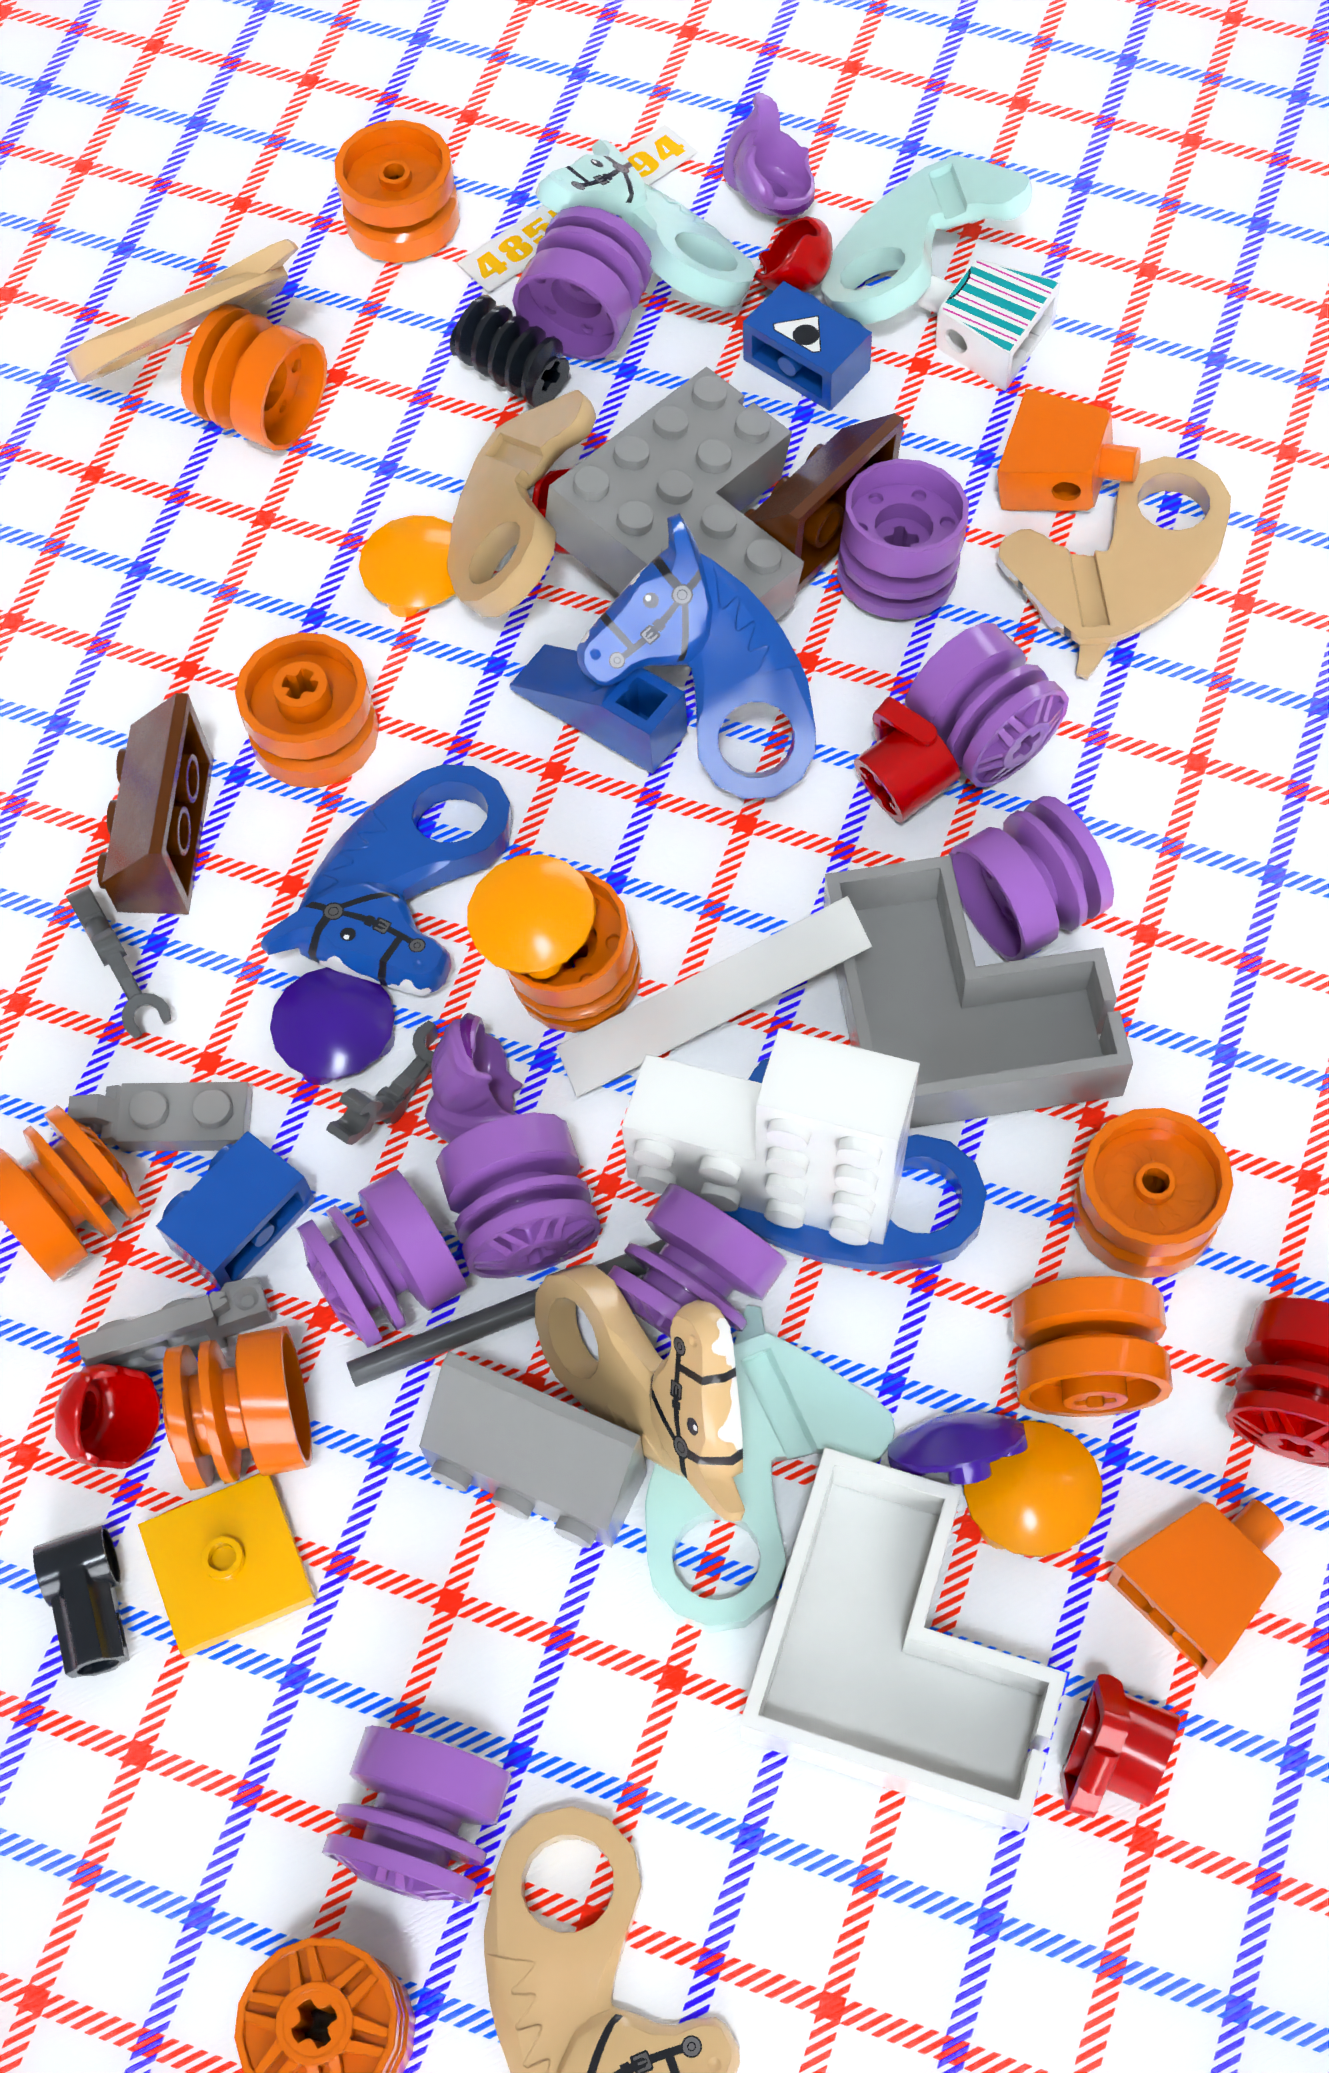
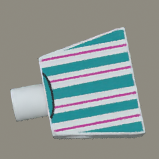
M980 259L972 262L957 284L932 274L930 287L919 298L918 304L920 307L938 314L935 345L941 352L994 386L1006 391L1055 322L1061 282L1049 277Z

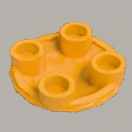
M410 515L388 522L372 533L363 546L358 568L364 587L378 601L387 604L389 611L393 615L398 617L413 616L420 609L440 604L455 594L447 570L452 523L435 516Z
M543 854L517 856L495 866L476 885L467 906V929L477 951L495 967L518 974L528 973L536 979H546L555 975L560 970L562 963L567 962L585 944L594 923L596 903L584 876L566 861Z
M1029 1420L1020 1421L1024 1424L1028 1448L1020 1454L1002 1457L994 1462H990L992 1474L989 1478L977 1483L964 1485L963 1492L970 1516L979 1527L984 1541L995 1549H1006L1013 1554L1044 1557L1067 1551L1072 1546L1079 1545L1087 1538L1101 1511L1103 1483L1095 1458L1076 1436L1054 1424Z

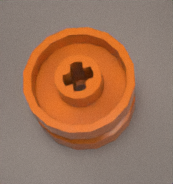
M406 120L382 121L358 130L342 144L334 160L335 180L339 198L343 205V217L347 234L357 249L373 259L392 263L410 262L437 253L453 238L460 223L459 203L456 185L454 184L451 152L439 133L421 123Z
M299 632L276 638L252 654L240 670L235 689L239 713L245 730L248 733L255 758L271 777L293 787L320 788L342 782L360 770L376 749L380 727L361 659L347 644L326 634Z
M1166 1108L1131 1110L1109 1120L1090 1141L1072 1200L1075 1228L1089 1252L1112 1270L1137 1278L1169 1277L1194 1265L1211 1245L1218 1226L1221 1224L1226 1213L1234 1186L1230 1158L1216 1135L1191 1116Z
M1115 1276L1075 1277L1050 1281L1029 1288L1013 1298L1011 1305L1013 1342L1027 1352L1017 1359L1015 1366L1017 1399L1026 1409L1046 1415L1097 1417L1130 1413L1154 1406L1169 1398L1173 1390L1170 1355L1162 1346L1155 1343L1163 1337L1167 1329L1163 1294L1156 1286L1138 1279Z

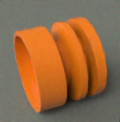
M222 305L210 312L204 319L187 348L181 371V394L185 406L195 416L206 421H213L221 428L234 429L242 437L273 451L286 450L296 443L309 428L321 404L327 380L325 350L311 336L285 325H273L266 317L260 314H252L248 309L239 305Z
M581 870L577 871L584 876L596 903L594 923L585 944L567 962L562 963L560 970L555 975L546 979H536L528 973L518 974L505 970L518 999L531 1017L550 1029L572 1033L587 1031L623 1012L636 996L642 975L639 949L634 933L631 930L625 905L610 884L591 872ZM576 959L575 968H572L574 960Z
M58 1105L44 1114V1118L60 1139L53 1146H50L31 1125L22 1131L26 1143L35 1157V1160L26 1167L11 1154L0 1148V1219L53 1283L88 1256L85 1244L75 1229L86 1220L109 1239L117 1233V1229L101 1209L105 1204L111 1201L130 1222L144 1212L143 1207L135 1197L127 1172L111 1151L89 1127L70 1117Z
M287 1326L239 1334L235 1350V1367L230 1368L216 1340L200 1342L198 1363L189 1345L166 1349L163 1359L162 1391L165 1430L183 1481L190 1491L212 1486L215 1466L224 1484L240 1480L244 1448L250 1449L253 1461L262 1476L304 1469L311 1466L312 1437L308 1403L297 1351Z
M307 1938L278 1949L254 1971L238 2002L234 2039L244 2073H404L413 2054L416 2019L407 1988L386 1963L341 1939ZM316 2007L329 2014L336 2013L337 2019L327 2027L331 2040L326 2045L311 2038L306 2039L305 2033L314 2026L311 2012Z

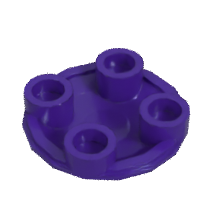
M325 967L305 973L286 987L273 1007L270 1032L275 1051L291 1069L301 1073L303 1078L313 1085H325L332 1080L360 1073L377 1059L391 1051L395 1041L393 1033L395 1014L389 994L380 984Z
M960 1412L923 1421L901 1433L888 1445V1460L890 1468L920 1477L928 1473L948 1472L951 1483L966 1485L989 1478L992 1474L990 1462H994L1002 1457L1020 1454L1028 1448L1024 1424L1013 1417L987 1412Z

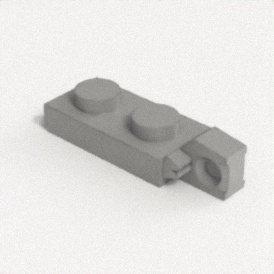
M248 1082L122 1083V1086H107L105 1096L101 1094L69 1096L67 1114L82 1125L89 1127L95 1134H101L100 1140L104 1144L118 1145L121 1152L219 1151L227 1144H235L249 1131L252 1089Z
M258 1277L226 1282L220 1291H213L209 1296L207 1294L195 1299L181 1298L171 1301L159 1311L132 1320L120 1319L107 1322L100 1326L96 1332L78 1337L77 1342L81 1359L86 1366L99 1363L115 1364L148 1374L163 1369V1359L167 1348L189 1345L195 1357H198L200 1342L216 1340L221 1349L228 1347L226 1337L272 1322V1317Z

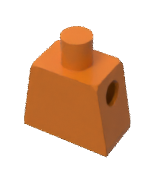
M1025 389L997 470L1001 509L1009 511H1088L1095 507L1104 479L1132 483L1136 481L1141 460V448L1113 444L1112 414L1107 409L1033 389Z
M1252 1499L1231 1521L1213 1504L1205 1501L1123 1556L1115 1564L1107 1581L1208 1679L1227 1658L1282 1575L1279 1567L1263 1551L1284 1531V1526L1279 1517L1268 1506L1256 1499Z

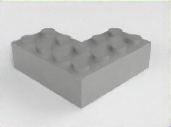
M706 366L550 484L545 518L557 532L555 542L621 594L643 568L668 548L667 518L680 513L689 527L700 553L713 559L743 582L777 620L793 607L804 561L740 511L781 479L792 431L754 402L745 408L743 406L745 395Z
M950 855L825 874L824 908L848 896L872 945L871 948L835 966L850 1044L854 1047L920 1063L910 1128L1124 1095L1133 1067V1059L1120 1010L1114 1011L1117 997L1104 947L976 966Z

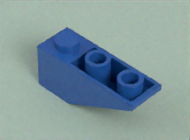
M544 644L509 684L510 690L652 774L688 732L685 692L644 668L636 669L624 680L608 687L600 686L582 673L577 663V651Z

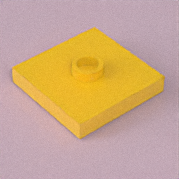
M260 1473L138 1524L179 1652L185 1658L317 1602L271 1475L262 1476Z

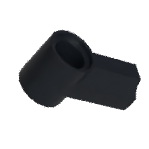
M101 1525L34 1546L33 1563L42 1596L53 1610L65 1674L71 1679L83 1676H97L116 1670L118 1666L129 1661L130 1657L115 1587L120 1586L121 1572L113 1540L107 1528Z

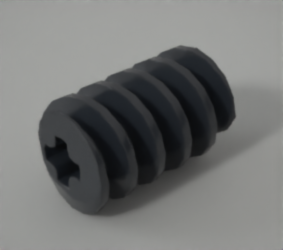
M481 295L472 301L452 331L450 351L453 356H457L459 360L468 366H474L476 371L485 377H490L499 386L507 387L509 392L518 398H524V401L534 408L555 399L568 380L570 367L569 361L566 358H561L563 353L562 342L555 336L546 338V332L539 326L530 327L527 319L521 315L513 316L512 311L505 305L497 306L496 301L489 295Z

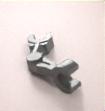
M89 885L67 895L69 903L104 967L110 966L128 999L122 1011L124 1029L134 1039L142 1036L134 1017L136 1011L143 1006L155 1008L163 1024L171 1021L169 1005L163 998L152 993H142L123 958L127 954Z
M428 1020L417 1028L413 1035L412 1043L416 1058L389 1087H383L375 1096L356 1088H350L344 1092L339 1102L348 1108L339 1120L329 1122L326 1131L344 1143L353 1145L371 1132L374 1123L383 1121L386 1124H394L398 1122L407 1110L408 1102L430 1072L432 1073L431 1063L434 1052L428 1048L438 1037L436 1025Z

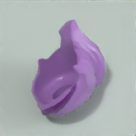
M758 92L752 99L753 111L734 129L725 147L722 173L728 185L734 190L739 191L753 209L770 216L791 219L803 214L814 202L815 181L809 166V148L801 147L789 134L780 130V113L777 103L770 96Z
M468 1012L461 1019L452 1020L450 1025L445 1028L444 1035L436 1046L432 1057V1090L434 1095L427 1104L424 1116L431 1131L448 1143L483 1123L509 1115H517L513 1111V1093L520 1090L523 1085L510 1074L506 1053L499 1039L485 1033L481 1017Z

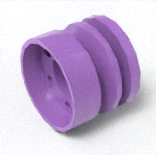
M580 205L562 209L551 219L546 228L545 236L540 239L537 245L535 256L529 260L515 286L512 302L516 316L521 315L527 319L530 327L539 326L546 332V338L551 336L558 338L562 342V355L565 357L586 361L605 358L616 349L629 324L632 311L638 306L642 293L645 292L653 273L650 266L651 251L641 235L618 216L600 208Z
M893 459L875 463L856 475L846 491L843 528L838 553L837 579L844 594L860 609L882 618L910 619L930 614L946 603L956 585L957 570L960 565V550L964 544L968 523L969 500L961 484L942 468L921 460Z
M980 623L965 629L940 648L927 661L913 680L905 697L904 704L936 727L937 734L952 753L958 766L962 767V772L976 787L993 786L1006 780L1023 768L1043 749L1055 734L1067 713L1069 697L1055 681H1049L1045 672L1038 665L1025 664L1026 656L1022 649L994 623Z
M1042 796L1031 802L1024 811L1017 810L1010 814L1003 822V830L988 827L954 846L949 852L964 911L988 945L1007 961L1022 960L1055 941L1058 938L1059 928L1073 931L1085 923L1087 918L1094 919L1113 906L1114 886L1111 872L1100 846L1086 824L1068 805L1056 797Z
M532 1112L509 1115L483 1123L456 1137L442 1149L436 1160L450 1210L460 1214L454 1225L460 1243L463 1244L462 1251L469 1273L481 1278L504 1279L538 1272L576 1256L590 1246L601 1232L595 1206L590 1204L591 1196L587 1182L576 1177L581 1168L567 1122L555 1114Z
M397 1169L358 1192L359 1201L367 1219L365 1223L355 1227L345 1213L336 1205L326 1210L328 1218L339 1237L328 1244L312 1219L296 1228L303 1242L307 1261L306 1266L338 1320L342 1321L358 1335L367 1348L382 1340V1336L369 1313L380 1306L395 1330L406 1326L404 1313L397 1295L407 1289L427 1311H431L467 1289L465 1279L442 1235L412 1187Z
M669 1183L645 1219L651 1230L666 1244L660 1253H657L644 1246L629 1242L624 1252L647 1271L646 1274L640 1279L623 1268L614 1265L608 1276L615 1281L631 1307L632 1312L671 1339L670 1328L676 1312L684 1305L698 1299L714 1304L722 1312L729 1326L742 1332L747 1325V1321L727 1301V1298L735 1290L751 1298L763 1301L787 1265V1260L763 1239L734 1218L694 1193Z
M373 1725L365 1727L349 1775L362 1786L378 1793L374 1806L342 1803L338 1804L335 1816L340 1820L364 1830L363 1838L360 1840L335 1833L328 1834L321 1853L342 1863L358 1879L388 1891L426 1902L429 1900H453L471 1904L477 1884L469 1878L448 1870L447 1867L450 1860L475 1866L484 1865L487 1854L476 1844L459 1836L462 1822L475 1825H497L512 1776L508 1771L496 1764L452 1746L391 1728Z

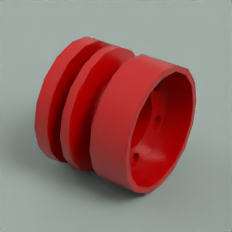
M1291 1297L1265 1300L1255 1310L1244 1349L1247 1360L1253 1366L1245 1367L1237 1374L1234 1384L1237 1394L1229 1402L1225 1416L1229 1427L1239 1436L1266 1451L1298 1462L1329 1468V1303L1308 1298Z

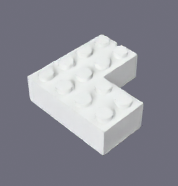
M782 1028L778 1029L762 1083L645 1054L622 1124L624 1150H627L625 1154L627 1176L630 1179H634L643 1189L653 1193L663 1194L669 1183L694 1193L722 1211H736L738 1207L763 1213L767 1220L782 1227L800 1228L805 1224L828 1230L833 1238L847 1244L866 1245L870 1241L883 1245L903 1173L920 1063Z
M824 1448L739 1724L740 1740L1022 1833L1031 1818L1047 1755L1043 1750L1052 1736L1067 1673L924 1628L962 1489ZM1028 1749H1030L1031 1752L1029 1753V1755H1028V1757H1027V1759H1026Z

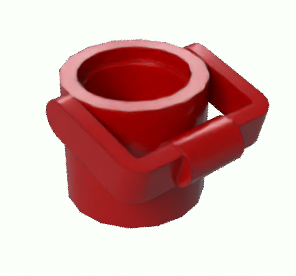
M887 697L874 711L872 716L874 735L877 742L854 759V766L862 783L879 806L895 821L902 823L958 781L961 774L955 758L937 734L936 727L896 699Z
M1099 1674L1084 1705L1065 1764L1059 1776L1066 1811L1094 1818L1106 1790L1149 1807L1158 1790L1171 1755L1180 1723V1715L1125 1693L1120 1680L1109 1674Z

